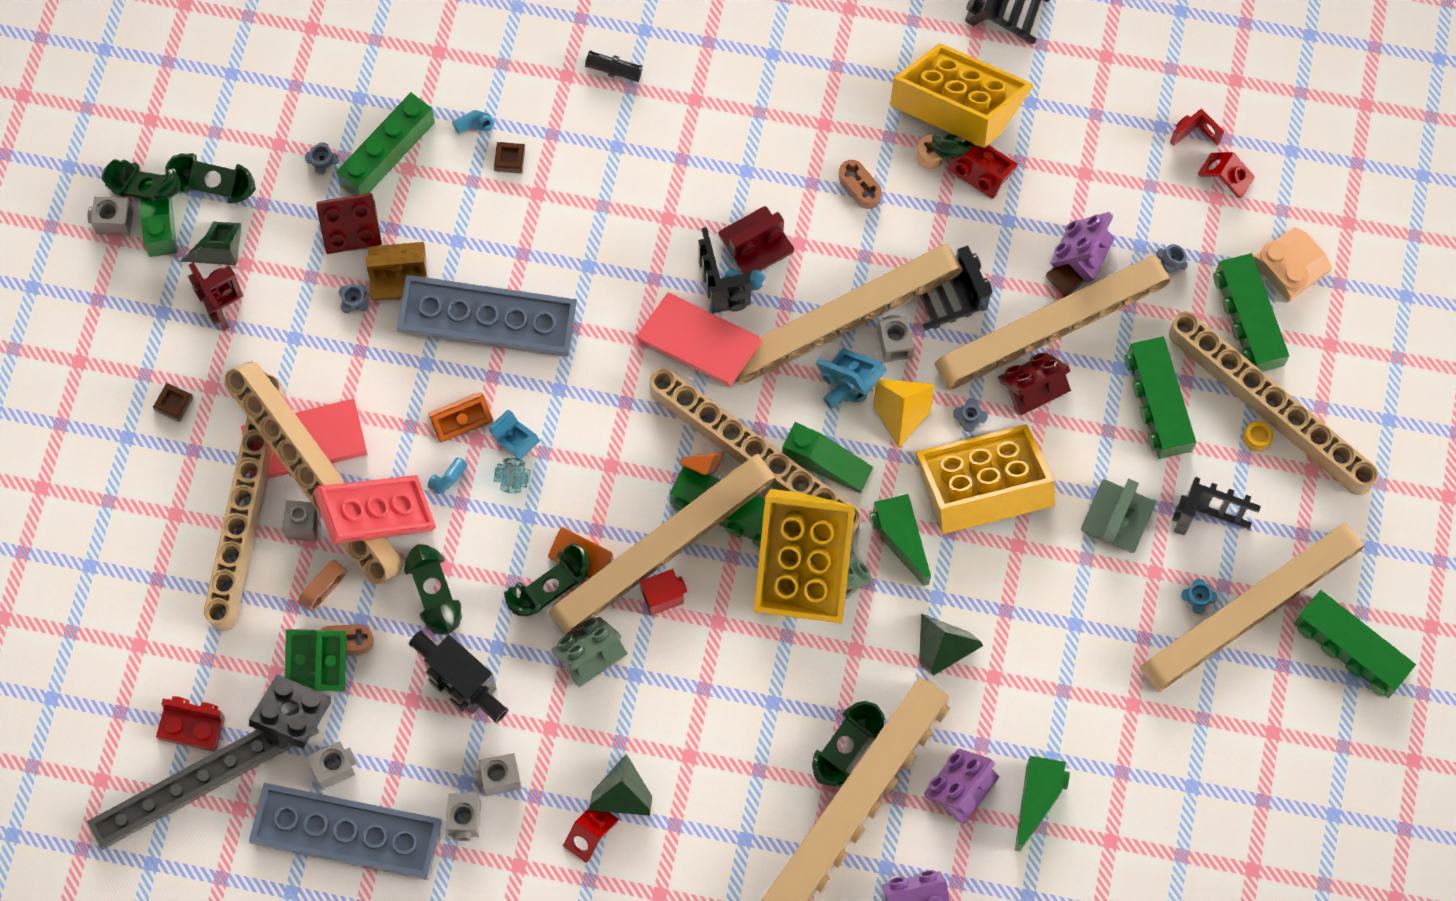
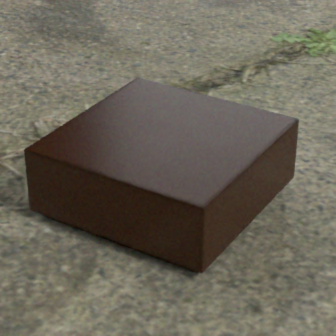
M497 142L494 171L522 174L525 144Z
M1069 264L1053 267L1046 273V278L1064 297L1085 281Z
M166 383L153 405V409L180 422L194 397L192 394Z

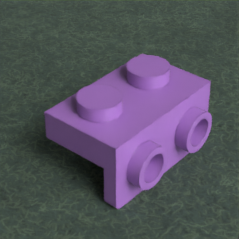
M926 870L919 873L918 876L908 879L896 877L889 880V883L882 885L886 901H950L947 883L940 871Z

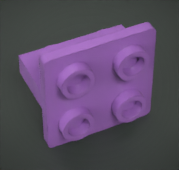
M1110 212L1070 222L1065 228V234L1060 244L1054 250L1055 254L1050 264L1054 268L1069 264L1085 282L1095 280L1115 239L1107 230L1113 215Z
M959 748L948 758L946 765L940 773L931 780L929 787L924 792V796L929 800L940 803L958 822L965 824L999 779V775L992 769L995 762L990 758Z

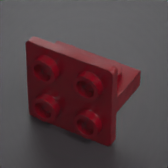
M372 193L316 202L325 252L327 254L382 244L377 208Z
M766 206L761 207L718 232V236L743 274L749 273V276L753 270L762 271L794 253V247L784 233V219L779 212L772 215Z
M192 262L188 265L192 273L188 276L193 286L192 288L200 302L204 303L214 325L220 323L223 330H226L229 326L222 308L244 297L236 275L229 265L224 269L218 268L209 274V277L203 279L196 265Z
M1049 353L1036 354L1030 358V361L1022 365L1011 366L1005 370L1004 374L998 376L999 382L1008 388L1015 410L1019 415L1030 412L1071 391L1066 374L1071 371L1069 365Z

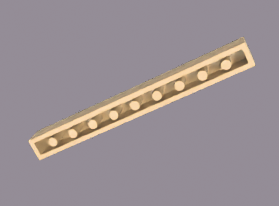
M919 676L761 901H811L810 899L816 890L821 893L831 880V877L828 876L833 866L837 868L841 866L848 855L845 849L852 841L856 844L866 828L862 826L868 816L873 819L883 805L879 802L885 792L889 795L893 792L900 781L896 776L902 768L906 771L910 768L917 757L913 753L919 744L923 747L926 745L933 734L930 728L937 720L941 723L949 712L950 707L947 706L949 695Z

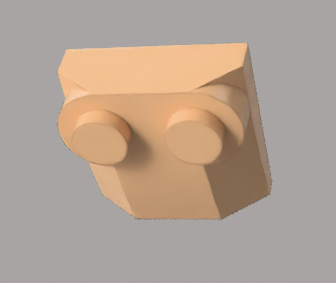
M1296 227L1275 241L1265 244L1262 250L1253 256L1257 268L1288 302L1332 270L1325 252L1306 232Z

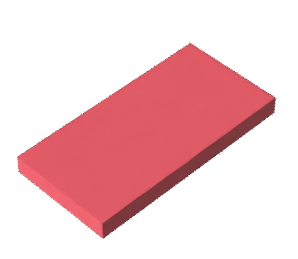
M669 292L636 335L639 342L731 387L762 343L759 336Z
M355 399L295 413L331 463L368 455ZM245 425L241 426L242 435L244 432ZM264 442L255 443L252 451L260 450ZM273 451L268 479L290 474ZM257 469L250 470L252 478L255 477Z
M417 475L318 486L313 491L332 544L432 532L436 528Z

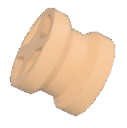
M934 134L923 136L919 140L917 147V161L922 167L927 169L939 167L944 160L935 153L932 146V136Z

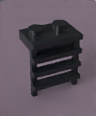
M969 0L966 6L968 12L965 18V22L975 26L985 19H989L1031 44L1036 42L1037 38L1032 36L1030 32L1041 0H1031L1022 29L1017 27V23L1025 0H1015L1008 21L1003 19L1009 0Z
M707 227L701 228L703 239L698 240V263L702 267L703 282L706 283L707 297L710 298L711 313L726 310L736 312L745 309L746 306L751 305V280L749 273L720 279Z
M968 245L957 249L956 258L963 271L957 277L950 280L962 310L954 312L942 285L936 287L935 290L947 314L946 316L938 318L927 292L920 295L931 320L923 324L924 331L931 328L937 329L942 324L953 323L958 318L972 316V313L980 310L983 312L988 309L990 296L993 293L992 286L988 278L983 279L980 272V260L976 253L972 254Z
M1195 477L1186 496L1181 495L1172 517V521L1177 522L1174 532L1182 535L1186 534L1196 511L1250 529L1252 522L1244 520L1242 517L1247 509L1259 513L1261 506L1250 502L1252 496L1245 495L1244 499L1233 496L1235 490L1228 489L1227 493L1216 490L1218 484L1211 483L1210 487L1199 484L1201 478ZM1213 497L1223 500L1219 510L1208 507ZM1230 503L1240 506L1235 516L1225 513Z

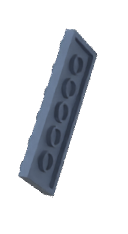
M406 275L397 332L568 357L577 299Z
M264 783L249 843L428 880L442 819Z

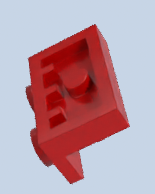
M975 145L964 156L952 159L948 166V171L991 199H994L1002 184L1015 172L1018 163L990 145L985 148Z
M172 696L171 700L163 698L161 705L164 709L156 738L161 741L216 752L225 720L223 713L218 710L219 707L206 702H202L200 706L189 704L190 701L188 699L178 696Z

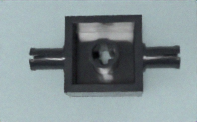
M423 631L417 632L411 638L409 646L413 647L425 658L424 663L427 669L425 673L429 677V683L439 692L444 689L451 697L449 700L461 712L466 709L473 714L480 708L495 723L500 722L505 717L509 709L492 695L497 689L493 673L451 635L448 634L438 646Z

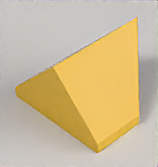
M879 379L876 383L873 407L898 448L902 446L931 412L934 384Z

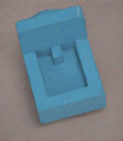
M506 410L489 427V431L497 444L519 461L540 442L538 436L518 422L510 410Z

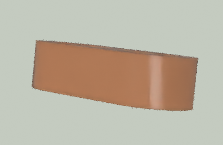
M856 160L843 162L839 168V181L861 207L866 209L876 207L880 203L882 196L880 185L860 162ZM847 170L850 172L857 171L856 179L858 182L853 176L846 177ZM864 189L868 193L874 191V198L872 199L869 196L864 198Z
M336 560L329 562L305 588L298 602L310 612L314 611L342 581L347 569Z
M333 625L320 629L346 631V655L363 654L368 652L373 646L372 632L365 625ZM357 633H363L364 638H367V640L362 641L360 646H357L354 640L347 641V639L357 638Z

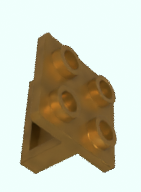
M424 242L368 247L366 267L370 279L372 301L402 299L406 275L427 277Z

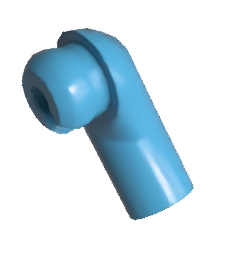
M473 110L456 119L452 124L458 134L469 128L490 131L494 126V118L488 113Z
M730 268L724 278L741 275V273ZM756 269L750 275L751 291L759 290L763 286L762 282L766 279V276Z
M838 385L824 396L823 400L832 409L842 400L861 402L867 398V395L856 391L853 393L848 392Z
M459 457L455 458L441 478L438 475L431 476L427 484L428 488L434 490L436 494H443L463 474L467 468L466 461Z

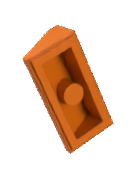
M482 392L428 413L440 443L494 421Z
M724 451L691 455L681 458L680 463L687 468L707 475L717 471Z
M564 527L560 528L548 554V558L560 563L557 555L563 552L566 546H569L571 543L580 546L587 552L590 560L589 570L585 576L589 579L613 561V553Z

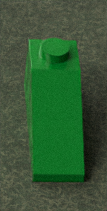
M146 181L141 186L140 191L148 190L152 186L153 181ZM140 198L143 244L149 257L178 253L172 198L162 202H151L148 199Z
M794 422L782 447V453L799 466L859 493L862 492L873 470V466L822 433L797 422Z
M909 494L875 501L873 512L869 513L873 530L878 529L882 541L923 586L929 585L931 574Z
M1035 756L1029 757L1026 765L1015 851L1023 849L1059 798L1062 789L1067 790L1070 772L1065 771V761Z

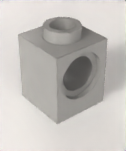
M94 196L93 207L89 206L87 218L95 233L130 236L133 208L129 199ZM115 213L112 218L103 219L106 214Z
M890 315L880 320L878 336L884 363L912 358L914 345L908 317ZM897 333L901 335L902 339L895 341L890 339L888 335Z
M286 500L282 529L287 539L316 541L320 514L311 502Z
M340 741L307 756L322 790L355 775L352 766L357 763L350 747L344 750ZM333 758L341 760V765L338 769L328 770L326 768L329 760Z
M514 753L478 760L480 770H475L478 788L484 787L486 796L522 789ZM493 770H503L505 772L504 778L500 781H492L489 775Z
M448 794L446 831L448 836H453L454 840L470 841L471 837H479L481 811L479 794ZM459 813H470L472 815L471 820L467 824H458L455 819Z

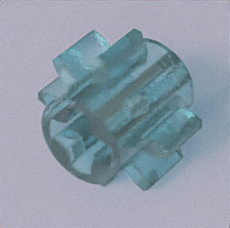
M506 458L503 460V464H497L493 481L500 482V490L504 492L519 493L522 487H527L530 481L531 469H524L525 462L523 460Z

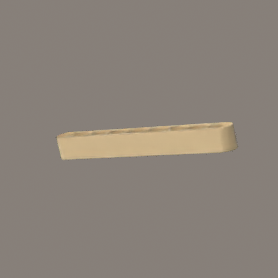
M949 244L939 246L761 336L762 343L735 379L737 384L749 383L954 279L963 271V268Z
M1156 255L1147 257L945 354L934 365L949 390L958 388L1161 290L1170 283L1171 278Z
M1181 312L1175 316L1169 330V337L1177 347L1350 492L1356 495H1363L1370 491L1378 478V471L1369 460L1190 312ZM1177 326H1186L1190 332H1181ZM1207 344L1212 348V351H1204L1199 345ZM1229 362L1233 365L1234 369H1226L1221 363ZM1243 381H1252L1256 388L1247 387ZM1266 399L1275 400L1278 403V407H1271L1267 404ZM1288 418L1298 419L1301 425L1295 426L1291 424ZM1311 437H1319L1323 444H1315ZM1333 455L1342 456L1346 463L1336 462ZM1356 474H1363L1368 479V482L1359 481L1356 478Z
M247 362L227 371L225 375L227 389L322 517L313 491L318 486L343 484L346 482L257 363ZM387 538L341 543L371 583L381 584L399 574L402 570V560Z
M659 368L652 372L649 382L650 393L654 400L739 463L743 464L750 459L751 456L746 452L754 448L761 452L760 456L769 468L775 465L781 466L785 471L781 474H775L777 478L770 485L774 489L800 492L852 505L671 370ZM661 381L670 384L666 389H659L655 385ZM688 398L692 400V403L688 406H682L678 401ZM704 415H712L715 420L711 423H705L701 418ZM735 432L738 437L734 440H728L724 437V434ZM800 482L804 483L808 488L804 491H797L793 488V485ZM856 507L852 537L857 534L860 524V512Z
M267 375L285 400L286 393L279 381L274 376ZM248 416L204 607L205 618L219 631L231 629L237 621L273 450ZM264 442L260 450L252 451L255 443ZM257 469L255 477L246 479V474L250 470ZM251 497V502L247 506H239L242 499ZM245 525V529L241 534L233 535V531L237 526ZM239 553V557L235 562L227 563V559L231 554ZM233 581V585L228 591H221V587L225 582ZM226 609V615L222 619L214 620L215 614L219 610Z
M759 454L751 457L556 603L548 611L549 615L565 636L574 633L586 621L593 619L637 586L641 580L646 579L766 489L777 477Z
M1347 522L1340 525L1154 655L1140 667V670L1157 692H1161L1351 559L1365 547V544Z

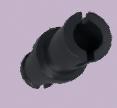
M589 50L585 62L586 68L606 72L609 77L614 78L616 75L637 83L643 70V65L620 60V56L614 55L610 57L593 52L592 50Z

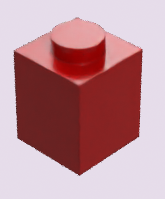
M673 569L640 581V590L651 616L684 604V593H687V588L682 576L676 577Z

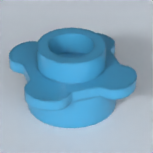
M1196 579L1194 584L1189 589H1184L1181 594L1182 599L1188 601L1193 606V611L1198 614L1203 613L1209 603H1215L1217 600L1216 592L1212 591L1211 587L1203 579ZM1197 594H1201L1202 598H1197Z

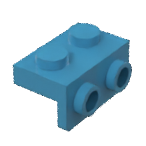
M842 348L831 363L822 359H818L815 363L821 371V378L828 384H837L848 392L853 393L856 391L864 395L868 394L887 370L882 362Z

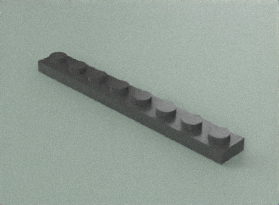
M299 707L285 715L292 716L297 714ZM316 727L315 731L313 732L312 736H314V735H316V734L319 733V730L317 729V727ZM255 730L88 820L87 823L100 848L103 850L295 745L289 744L285 749H281L277 740L274 739L272 744H270L265 739L264 732Z

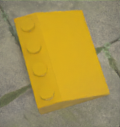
M939 43L893 78L890 106L901 110L905 114L919 118L927 124L939 127L952 135L970 141L976 146L985 148L1000 136L1033 89V84Z
M1027 424L916 452L934 515L943 534L1055 506L1053 477Z
M776 489L768 491L765 496L754 612L843 623L855 506L800 492Z

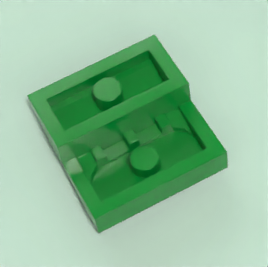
M286 629L285 678L316 691H345L346 631Z

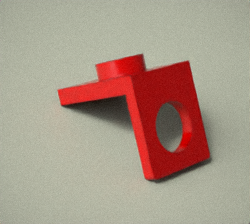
M1201 108L1191 117L1186 115L1177 123V128L1173 131L1170 143L1173 146L1176 145L1195 128L1199 127L1218 145L1222 140L1224 130ZM1207 124L1210 125V126L1213 128V130L1215 131V134H1214L1213 132H1211V130L1208 128Z
M1234 152L1210 153L1198 172L1200 177H1220L1237 198L1244 196L1255 178L1253 173ZM1221 159L1220 163L1215 168L1209 170V167L1213 162Z
M588 808L574 822L563 847L587 863L599 841L617 824L619 819L610 812L589 811ZM576 836L585 839L588 844L587 850H581L575 845L574 838Z

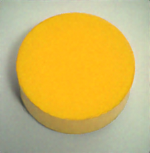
M1263 421L1251 422L1243 433L1245 445L1253 451L1266 450L1274 437L1272 428Z

